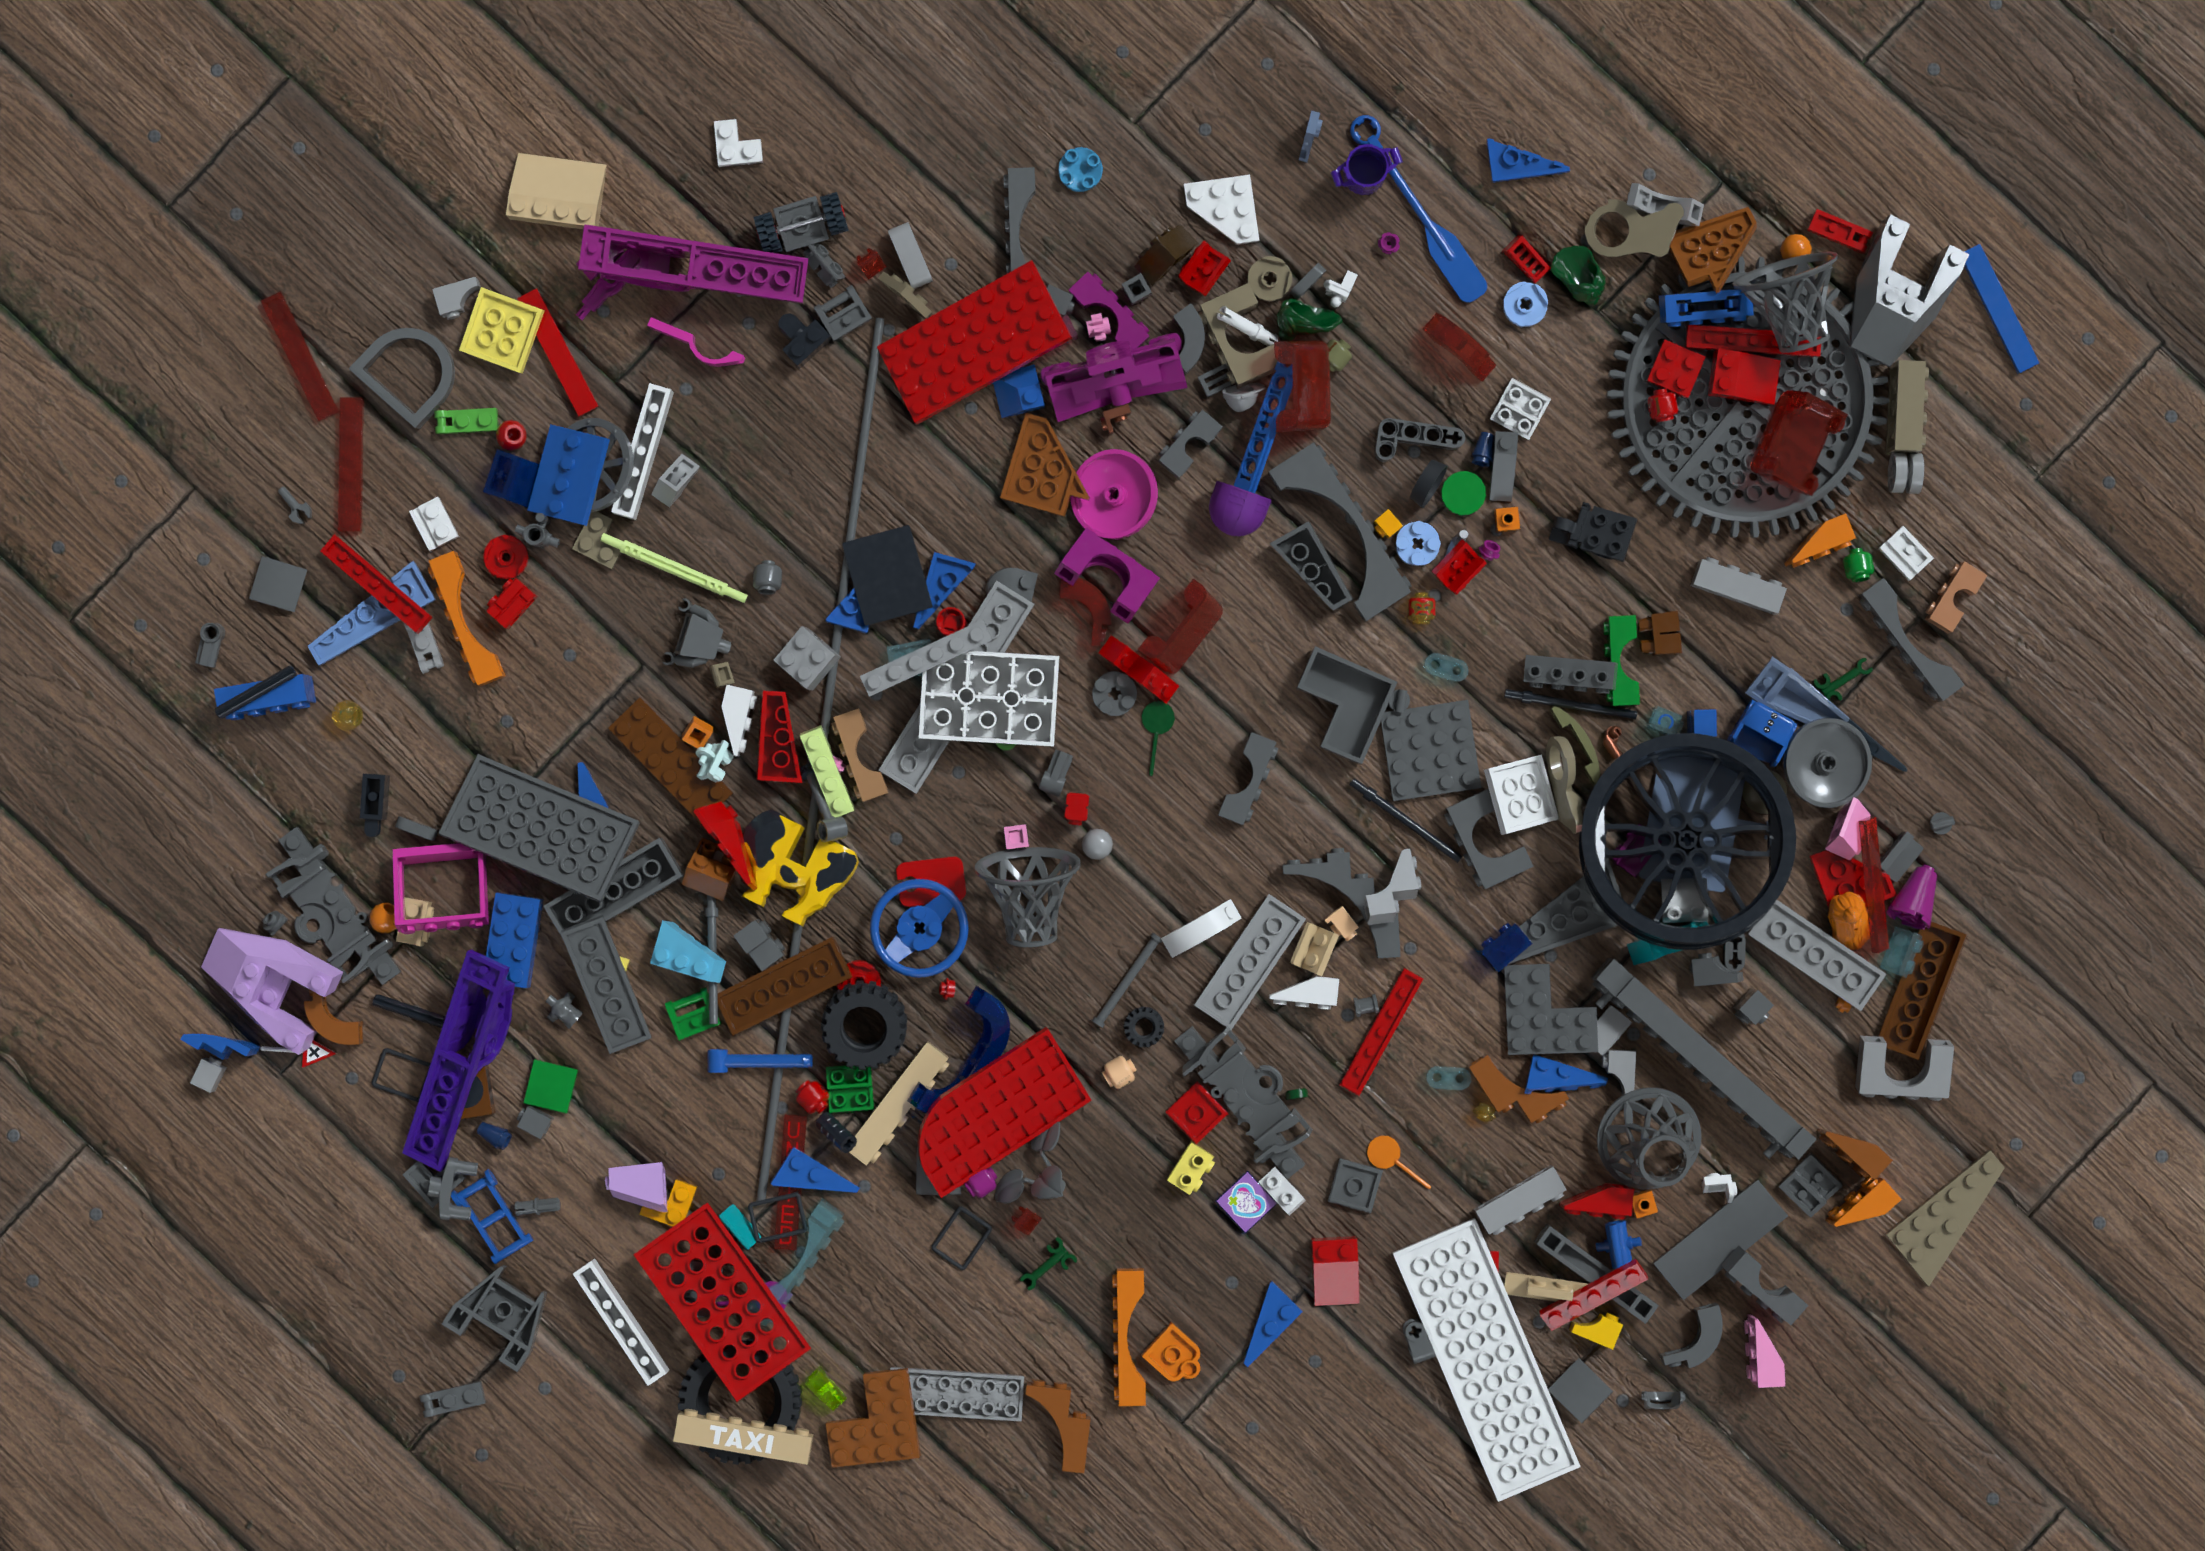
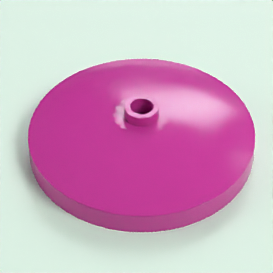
M1104 450L1089 457L1077 470L1076 473L1090 499L1088 501L1071 496L1070 499L1074 515L1085 529L1088 528L1102 538L1121 539L1135 534L1148 523L1156 508L1158 488L1151 468L1140 457L1124 450Z

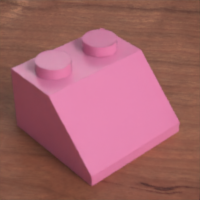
M1853 797L1839 811L1825 850L1847 860H1850L1855 854L1859 855L1864 844L1861 842L1862 837L1867 835L1871 826L1868 823L1871 815L1857 798Z

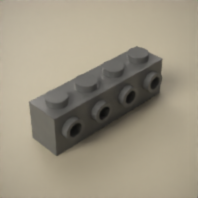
M1526 655L1523 682H1529V687L1543 688V684H1552L1551 689L1565 690V686H1574L1573 691L1587 692V688H1596V693L1609 694L1610 690H1616L1618 663Z

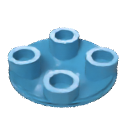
M1078 147L1069 149L1060 160L1058 172L1062 183L1067 188L1076 192H1084L1094 188L1099 183L1103 173V166L1099 156L1094 151Z

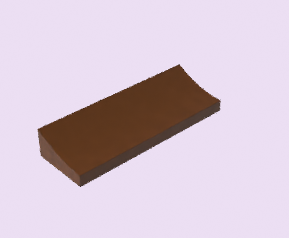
M1931 922L1930 928L1925 927L1924 930H1919L1879 1037H1883L1886 1041V1048L1920 1061L1968 937L1967 934Z

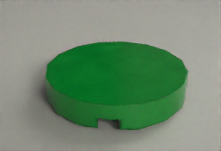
M1460 471L1450 475L1444 482L1441 497L1445 507L1452 513L1460 516L1471 515L1483 505L1486 489L1484 483L1476 474Z

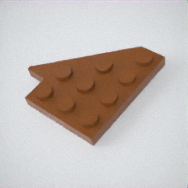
M1749 207L1701 222L1699 226H1689L1676 231L1669 250L1688 287L1709 280L1715 292H1720L1757 228V222Z
M1025 413L1000 498L1065 517L1071 496L1088 501L1090 497L1048 419Z

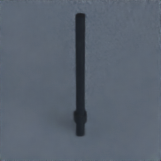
M1505 689L1504 698L1521 700V703L1525 704L1533 702L1633 720L1637 718V711L1533 694L1532 691L1528 690L1521 692Z
M1353 778L1349 785L1363 794L1362 797L1368 802H1374L1456 863L1461 860V854L1376 794L1377 791L1371 786L1368 788L1356 778Z

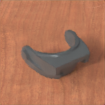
M1642 1391L1641 1400H1644L1645 1409H1677L1686 1399L1683 1391ZM1650 1401H1653V1402H1668V1401H1670V1403H1667V1404H1655V1403H1651Z

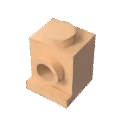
M1340 906L1324 919L1326 923L1331 921L1333 924L1330 926L1331 930L1339 936L1342 935L1346 941L1357 935L1355 930L1359 927L1343 906Z

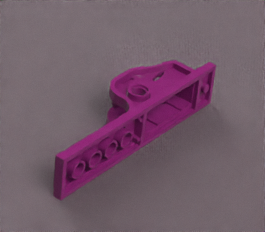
M584 224L578 270L600 273L601 278L653 289L687 292L690 289H706L802 304L808 258ZM622 249H629L638 255L640 260L633 269L625 268L614 264V256L618 255ZM670 257L690 258L688 274H668Z

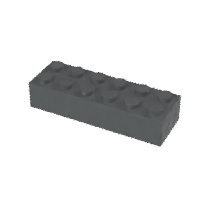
M658 838L622 860L602 903L570 890L544 905V908L562 937L561 930L603 915L606 922L610 921L683 878L684 873L664 839Z

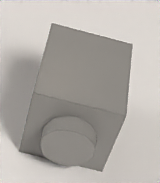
M213 1056L203 1058L190 1083L209 1093L215 1092L227 1067L221 1065L222 1061Z

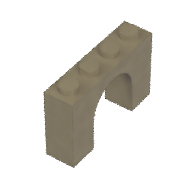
M1249 283L1200 305V312L1198 314L1203 325L1207 324L1210 332L1207 334L1211 344H1216L1219 349L1217 356L1222 365L1226 364L1229 372L1226 375L1231 385L1235 384L1237 389L1276 372L1275 367L1282 353L1278 343L1255 353H1240L1234 350L1226 339L1225 330L1228 324L1217 319L1218 313L1226 316V314L1219 311L1223 306L1238 315H1243L1258 308V301Z

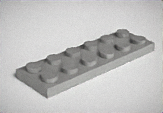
M1268 894L1194 1005L1232 1030L1306 918Z
M1778 900L1748 933L1750 937L1859 1011L1864 1008L1886 976V973Z

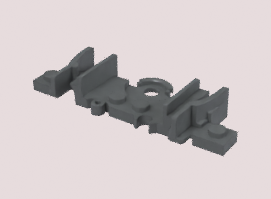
M299 827L294 828L280 838L279 842L291 858L265 875L267 878H273L278 885L277 890L282 898L291 896L298 907L304 912L295 919L294 927L297 936L307 943H317V940H324L326 946L333 954L327 959V962L343 971V979H341L343 984L349 983L368 968L372 970L382 985L401 973L402 971L388 953V950L393 947L391 939H386L372 950L370 949L369 945L376 941V935L370 926L363 925V923L368 921L369 916L366 912H359L356 915L357 908L345 893L344 884H340L337 887L332 884V878L337 876V873L330 872L322 861L329 855L326 847L320 844L313 849ZM291 866H295L302 875L285 883H282L277 876ZM310 919H316L320 924L316 932H311L307 928V922ZM356 951L361 960L347 974L342 965Z
M1193 1026L1174 1040L1189 1058V1061L1183 1065L1182 1074L1184 1077L1200 1064L1206 1065L1198 1074L1203 1079L1202 1082L1204 1084L1208 1082L1211 1085H1216L1211 1090V1095L1214 1098H1219L1223 1094L1225 1104L1238 1118V1125L1242 1122L1250 1124V1130L1246 1132V1135L1252 1136L1255 1139L1253 1144L1259 1147L1254 1153L1253 1161L1256 1164L1258 1162L1264 1163L1270 1158L1287 1179L1305 1166V1162L1293 1147L1308 1138L1313 1129L1295 1107L1289 1110L1277 1095L1278 1091H1281L1283 1088V1078L1276 1068L1270 1065H1260L1256 1069L1243 1054L1246 1047L1228 1026L1207 1043ZM1228 1034L1234 1041V1044L1219 1059L1212 1049ZM1262 1076H1269L1272 1079V1085L1269 1088H1263L1259 1084V1079ZM1300 1122L1306 1130L1296 1138L1287 1141L1280 1132Z

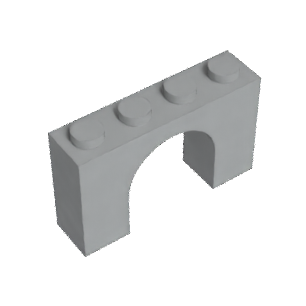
M1860 1036L1855 1084L1859 1094L1865 1097L1884 1095L1886 1098L1906 1096V1098L1914 1100L1920 1097H1928V1099L1935 1101L1949 1098L1954 1046L1950 1040L1927 1039L1923 1069L1914 1078L1899 1081L1890 1078L1885 1073L1887 1043L1884 1038Z

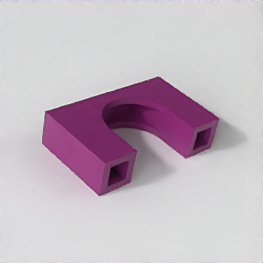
M1086 528L1061 561L1054 574L1073 586L1088 567L1099 565L1113 570L1122 582L1123 591L1110 612L1129 624L1154 589L1160 577L1124 554L1116 546L1108 543Z

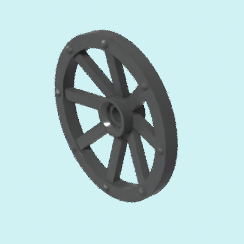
M600 418L583 419L568 427V429L580 432L587 429L588 434L596 435L595 427H602L610 431L611 434L608 438L610 442L605 459L616 440H618L622 450L623 458L604 460L600 478L609 487L611 492L596 501V490L591 512L609 507L622 496L629 485L634 466L633 450L626 434L617 425ZM622 466L620 478L617 484H615L606 473L607 468Z

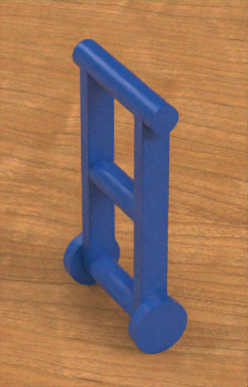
M490 1169L484 1171L485 1176L459 1193L453 1190L451 1198L457 1206L471 1207L466 1198L488 1186L501 1209L479 1221L471 1209L470 1218L494 1254L491 1256L493 1263L497 1264L534 1240L530 1233L525 1235L497 1191L495 1185L498 1182ZM507 1216L520 1239L498 1251L485 1228Z

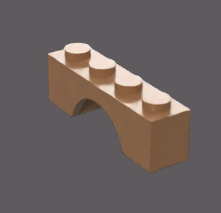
M858 708L833 717L835 722L831 723L836 736L840 735L842 741L839 744L843 757L847 756L849 765H846L850 778H855L857 784L853 786L857 799L861 798L862 802H866L889 794L882 772L867 769L858 759L857 744L860 737L867 731L861 710Z

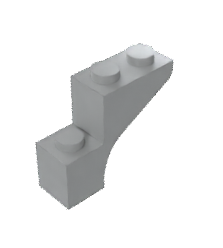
M1404 849L1401 852L1389 885L1379 893L1366 895L1364 909L1368 925L1394 922L1396 913H1399L1398 901L1415 899L1418 890H1421L1420 877H1416L1415 873L1417 869L1416 857H1412L1410 849Z

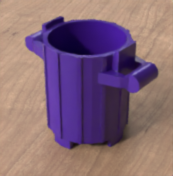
M1372 144L1359 145L1349 153L1346 162L1331 172V176L1336 187H1348L1350 191L1361 196L1370 195L1382 187L1387 174L1396 168L1397 165L1403 163L1398 147L1381 149ZM1389 152H1390L1391 157H1392L1393 162H1394L1393 165H1392V161H1391L1390 156H1389ZM1341 170L1343 171L1344 182L1340 174Z

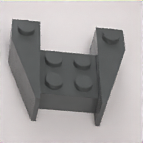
M502 1265L456 1302L445 1317L442 1325L461 1336L464 1335L474 1318L510 1340L499 1361L518 1372L522 1369L533 1351L548 1292L542 1291L538 1299L534 1300L500 1278L507 1268L506 1265Z

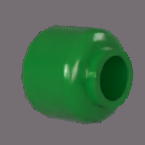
M1862 548L1850 550L1849 554L1843 559L1845 576L1851 579L1852 582L1867 581L1874 573L1872 555L1869 552L1863 551Z

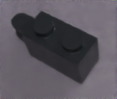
M363 773L360 818L365 819L364 832L369 837H377L381 832V821L387 820L390 775Z

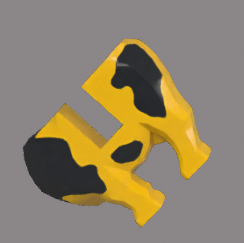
M770 809L756 816L745 828L743 839L757 889L755 891L752 889L747 890L742 897L764 907L766 898L770 895V890L774 883L783 888L796 890L801 896L798 904L784 911L782 916L804 926L806 919L815 912L824 909L834 894L841 890L850 880L857 869L858 857L856 852L837 842H822L819 839L806 867L790 860L805 828L789 820L779 812Z

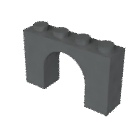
M1489 788L1445 808L1447 812L1444 814L1445 820L1449 827L1453 825L1456 834L1453 835L1457 845L1459 847L1463 846L1466 852L1463 857L1467 866H1472L1475 874L1472 876L1477 887L1482 886L1483 889H1487L1534 867L1524 846L1496 858L1484 856L1475 848L1472 840V831L1475 823L1484 815L1495 811Z

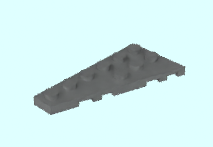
M1606 858L1605 873L1616 892L1622 898L1610 862ZM1583 876L1499 941L1496 947L1502 964L1505 966L1618 925L1599 907Z

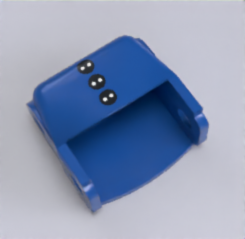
M1751 699L1732 729L1727 741L1745 749L1758 760L1770 763L1769 766L1776 767L1787 749L1797 724L1761 702Z

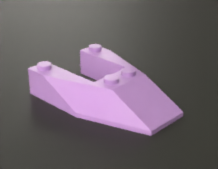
M223 928L217 929L201 966L257 1025L278 1044L298 1055L310 1048L317 1031L313 1026L280 1009L291 981L294 980L317 994L326 997L336 990L343 971L286 940Z

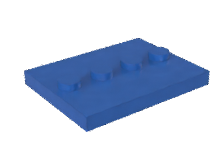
M550 424L527 511L542 513L546 516L587 526L610 439Z

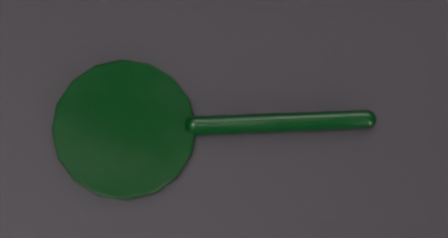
M1162 701L1148 704L1142 713L1144 727L1149 732L1154 733L1149 776H1153L1158 734L1169 731L1175 721L1172 707Z

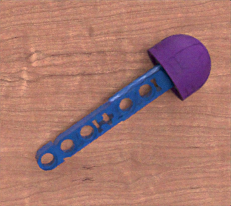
M1284 351L1278 358L1275 367L1276 372L1271 378L1234 486L1216 481L1209 502V513L1215 526L1228 535L1245 536L1251 534L1261 526L1269 509L1271 499L1255 493L1290 396L1294 377L1297 376L1301 364L1299 355L1294 352ZM1292 356L1293 362L1291 366L1286 367V360ZM1284 377L1285 385L1279 389L1278 383ZM1274 399H1277L1278 405L1272 410L1271 403ZM1262 441L1263 448L1260 452H1257L1256 445ZM1254 462L1255 470L1250 474L1248 469L1250 464Z

